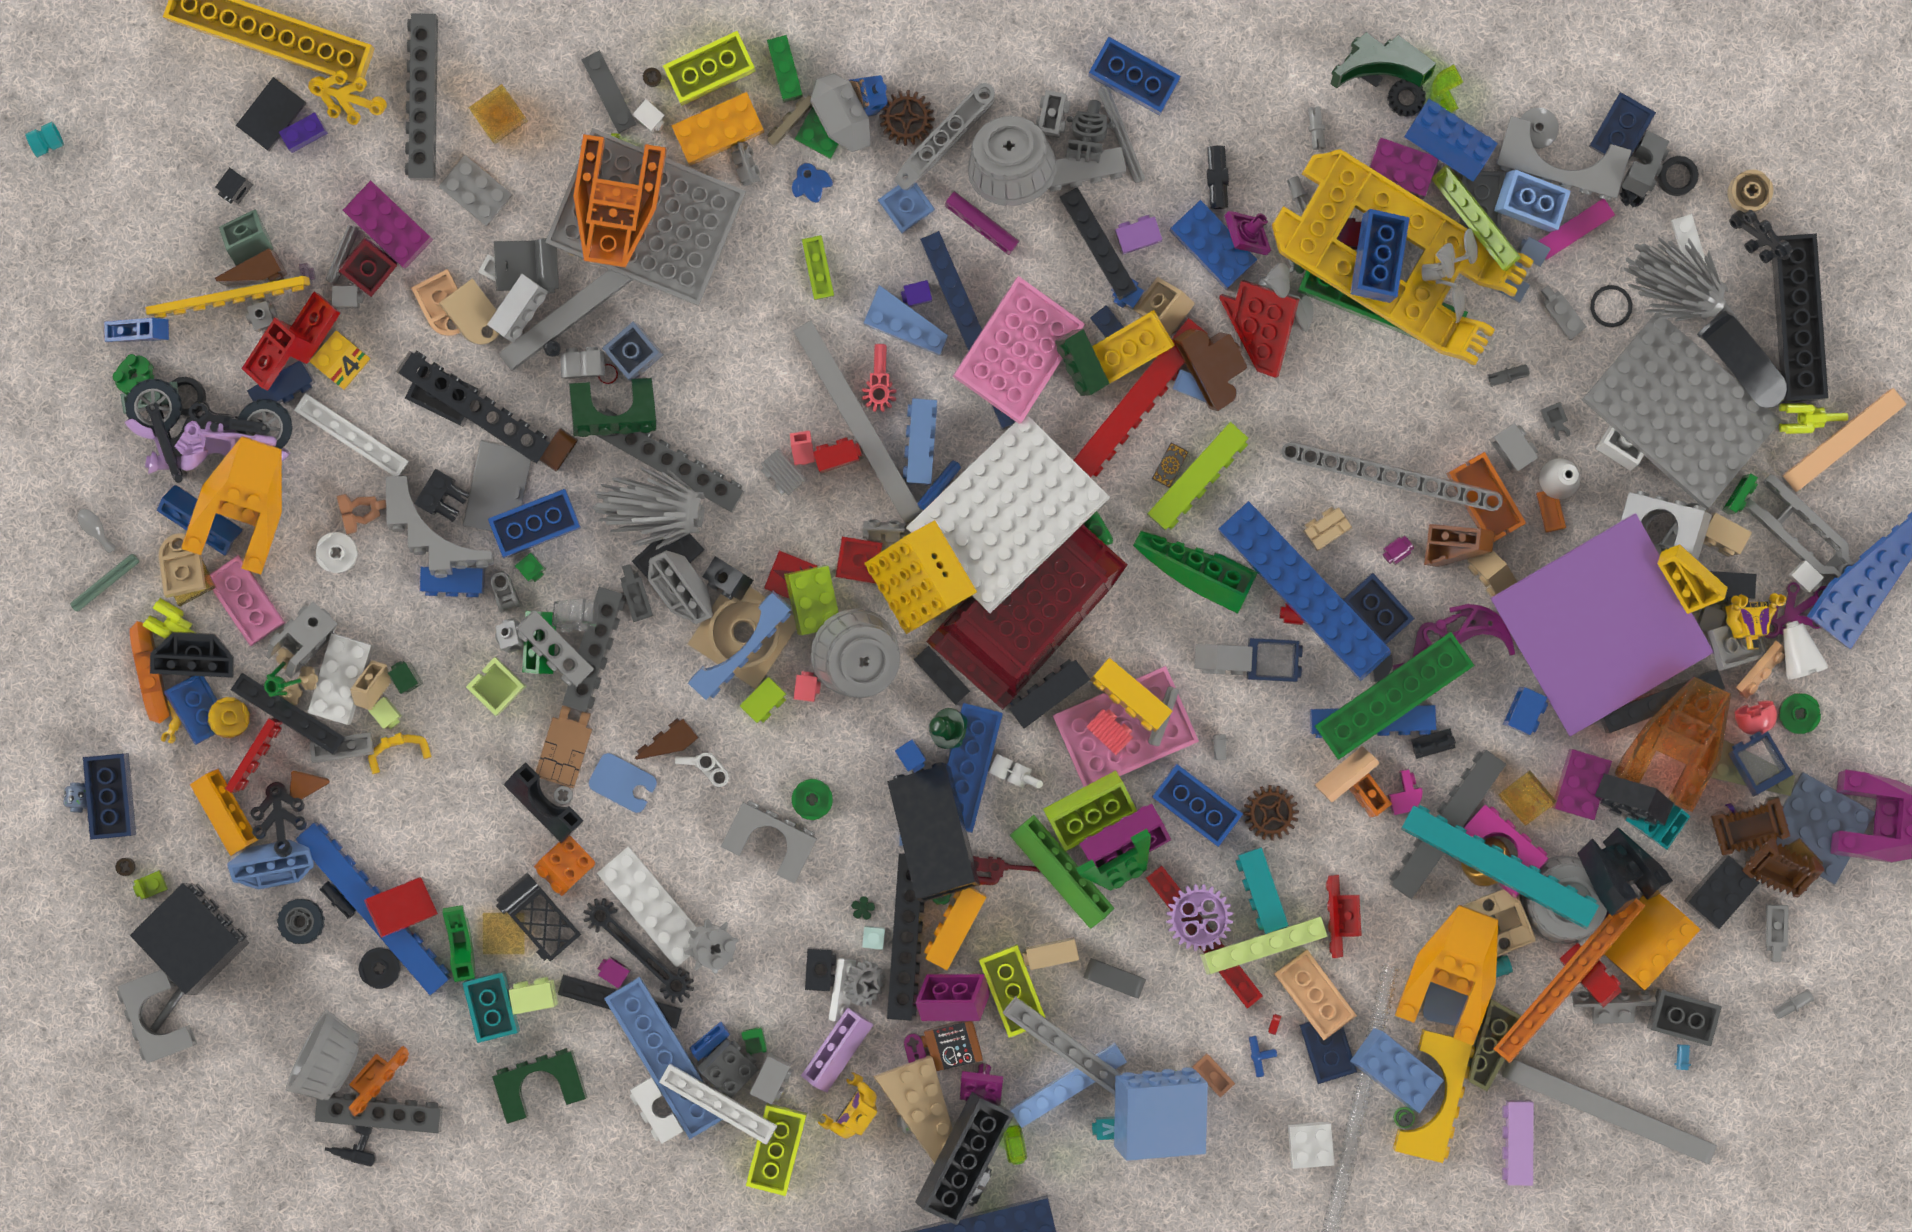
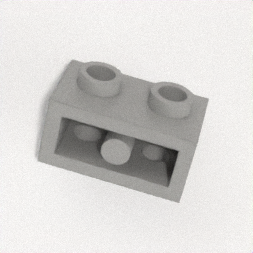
M1046 90L1045 96L1041 97L1040 108H1042L1041 116H1037L1036 125L1046 136L1060 138V134L1065 132L1066 121H1063L1065 113L1069 112L1070 101H1068V97L1064 93Z

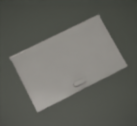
M481 440L463 526L492 531L488 521L489 518L522 506L531 460L511 447Z

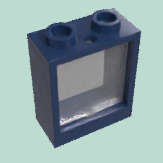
M1248 638V647H1253L1252 668L1251 672L1247 671V680L1297 682L1298 678H1301L1302 666H1298L1299 657L1303 655V645H1299V641Z
M1760 731L1749 737L1751 739L1750 742L1744 744L1741 741L1732 746L1733 751L1728 753L1753 797L1793 775L1768 731L1764 734Z

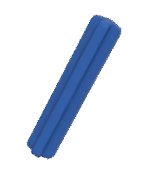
M952 460L920 499L918 506L921 510L924 511L961 469L958 462Z

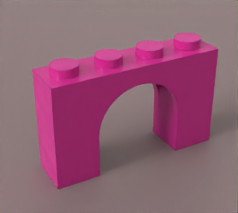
M1484 805L1464 827L1467 830L1466 834L1472 837L1477 835L1485 840L1489 837L1499 836L1508 839L1516 847L1518 858L1522 860V864L1527 867L1533 865L1541 870L1548 863L1546 851L1539 846L1537 848L1531 844L1532 840L1526 834L1522 833L1520 835L1515 830V825L1509 820L1504 821L1500 818V813L1492 806L1489 808ZM1501 883L1499 884L1513 898L1516 899L1519 895L1518 892Z

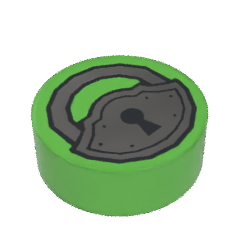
M1400 1107L1394 1112L1393 1119L1397 1126L1408 1128L1414 1123L1415 1116L1411 1109Z

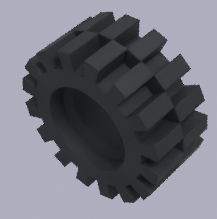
M1401 79L1395 82L1389 90L1387 97L1388 105L1398 116H1413L1424 106L1426 92L1423 90V86L1418 87L1410 81ZM1409 90L1414 94V102L1411 105H1403L1399 101L1401 91Z

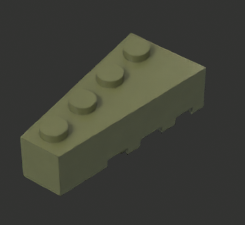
M1714 737L1706 777L1747 786L1728 753L1733 751L1732 746L1734 744L1720 737ZM1746 750L1738 754L1756 786L1780 773L1777 766ZM1795 775L1788 777L1765 791L1791 796Z
M1491 998L1479 1029L1474 1055L1469 1066V1075L1466 1079L1486 1092L1505 1061L1493 1048L1521 1017V1015Z

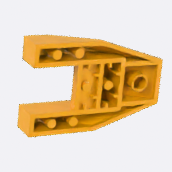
M241 436L202 485L181 549L201 555L215 514L217 513L255 526L242 561L241 569L261 575L282 514V449Z
M1458 905L1418 952L1396 1007L1395 1016L1414 1023L1429 984L1433 982L1468 996L1454 1030L1453 1038L1473 1045L1496 984L1498 919Z

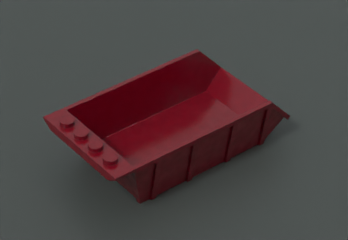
M1082 524L991 613L973 596H970L955 608L926 642L1003 710L1110 591L1128 564Z

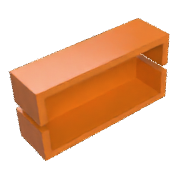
M1485 452L1470 459L1466 464L1464 463L1446 473L1449 480L1496 491L1502 495L1503 503L1495 511L1464 505L1478 529L1495 532L1494 542L1507 535L1506 533H1511L1526 524ZM1471 490L1467 493V498L1475 502L1478 500V493ZM1491 495L1488 497L1487 502L1490 506L1495 507L1498 505L1499 500L1496 496Z

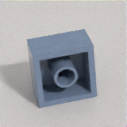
M634 321L602 348L628 380L637 379L664 355L641 326Z

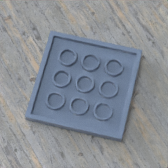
M1802 772L1792 789L1791 796H1788L1783 805L1790 837L1783 840L1777 837L1776 843L1777 845L1782 843V847L1785 846L1786 850L1790 849L1791 854L1796 851V855L1801 853V858L1805 855L1807 859L1811 856L1816 857L1825 869L1820 877L1835 885L1850 857L1830 854L1832 834L1837 831L1864 834L1875 812L1847 796L1837 793L1836 790Z

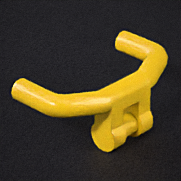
M401 732L390 738H381V742L374 747V754L368 755L372 775L380 773L376 756L383 750L404 743H416L420 745L423 759L431 758L427 740L422 736L403 735Z

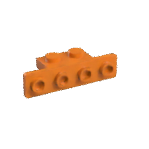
M402 1046L389 1062L375 1054L349 1084L350 1088L359 1094L349 1106L353 1116L362 1113L371 1098L376 1097L380 1093L381 1087L385 1082H389L393 1078L399 1066H403L407 1062L409 1052L405 1046Z

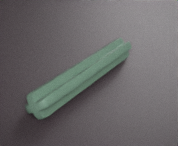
M130 554L70 603L73 610L76 612L80 611L139 563L137 556Z

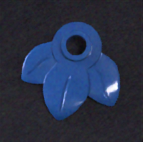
M804 163L797 169V178L792 182V192L795 197L805 194L810 201L818 203L822 197V188L831 187L833 182L826 171L817 170L814 165ZM810 170L811 175L804 177V171Z

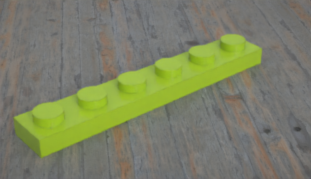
M1445 165L1432 177L1431 180L1468 227L1472 229L1475 236L1502 270L1507 271L1521 258L1449 166Z

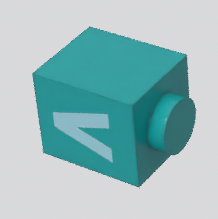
M1115 1116L1095 1117L1096 1122L1092 1123V1135H1096L1097 1140L1114 1139Z

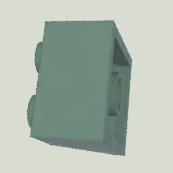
M256 209L219 226L226 251L236 266L269 248L271 250L274 249Z

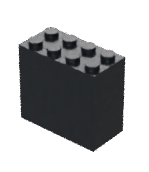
M182 883L130 934L133 940L185 995H198L249 944L246 939L248 937L246 933L240 928L236 929L232 925L234 921L226 913L222 914L218 910L220 906L213 899L209 900L204 895L206 891L199 884L195 885L193 883Z

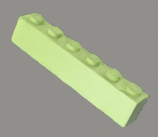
M1316 917L1200 954L1206 974H1212L1325 938L1327 934L1322 918Z

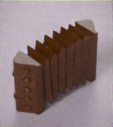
M1779 796L1767 797L1764 804L1759 801L1758 806L1753 805V809L1748 806L1747 811L1741 808L1740 812L1735 809L1734 813L1729 810V813L1726 814L1721 810L1710 816L1722 855L1733 854L1735 849L1740 853L1741 848L1747 852L1748 847L1755 851L1757 845L1759 847L1763 846L1764 842L1768 841L1771 837L1775 838L1776 841L1777 837L1782 840L1790 837Z
M1771 837L1768 841L1764 842L1763 846H1760L1759 851H1755V855L1751 856L1749 861L1745 862L1742 870L1750 878L1755 877L1756 881L1761 880V884L1766 882L1767 888L1773 885V890L1779 888L1780 893L1786 890L1787 895L1792 891V896L1798 898L1807 891V888L1819 878L1825 869L1816 857L1811 856L1807 859L1805 855L1801 858V853L1796 855V851L1791 854L1790 849L1786 850L1785 846L1782 847V843L1777 845L1776 839Z

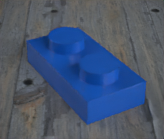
M719 1022L689 1048L693 1056L699 1061L707 1057L712 1049L728 1038L730 1033L726 1026Z

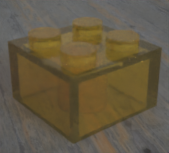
M503 84L468 107L494 144L528 122Z

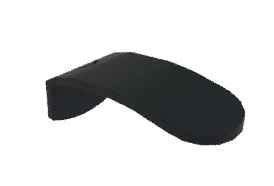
M1725 310L1697 333L1698 337L1705 340L1759 406L1774 408L1784 401L1788 393V384L1785 378L1732 313Z

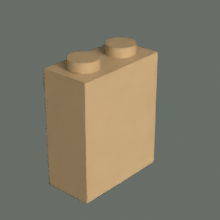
M1074 937L1025 947L1026 952L1023 953L1025 966H1029L1030 970L1079 960Z

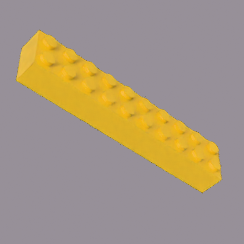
M168 0L163 14V18L169 22L330 77L335 75L337 71H344L348 76L347 83L354 82L358 77L365 79L375 50L371 44L242 0Z

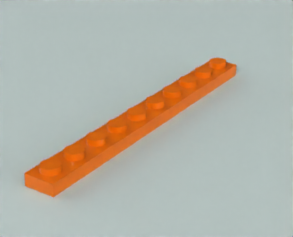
M1636 898L1624 911L1613 916L1609 914L1493 1048L1494 1051L1511 1063L1644 909L1645 905Z

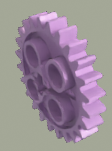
M1194 884L1192 891L1186 886V893L1184 894L1179 890L1180 898L1173 896L1172 898L1176 903L1168 904L1172 908L1171 912H1166L1167 915L1171 916V919L1167 920L1166 923L1172 924L1168 931H1175L1176 933L1172 938L1180 937L1178 944L1181 945L1186 942V949L1191 944L1194 951H1197L1198 946H1201L1202 951H1205L1206 945L1214 949L1213 942L1220 945L1219 938H1227L1224 931L1231 932V929L1227 927V924L1233 923L1232 920L1228 919V916L1233 915V913L1227 912L1231 904H1224L1227 897L1219 898L1221 891H1217L1214 894V887L1212 886L1208 891L1205 884L1201 886L1200 890L1197 884ZM1207 900H1211L1214 904V908L1210 912H1206L1203 908V904ZM1185 903L1193 905V912L1189 915H1186L1182 910ZM1198 912L1201 915L1218 914L1216 918L1202 919L1200 924L1197 920L1181 921L1185 917L1198 916ZM1209 921H1214L1217 925L1216 930L1210 933L1206 930V924ZM1190 923L1196 927V932L1193 935H1188L1185 931V927Z

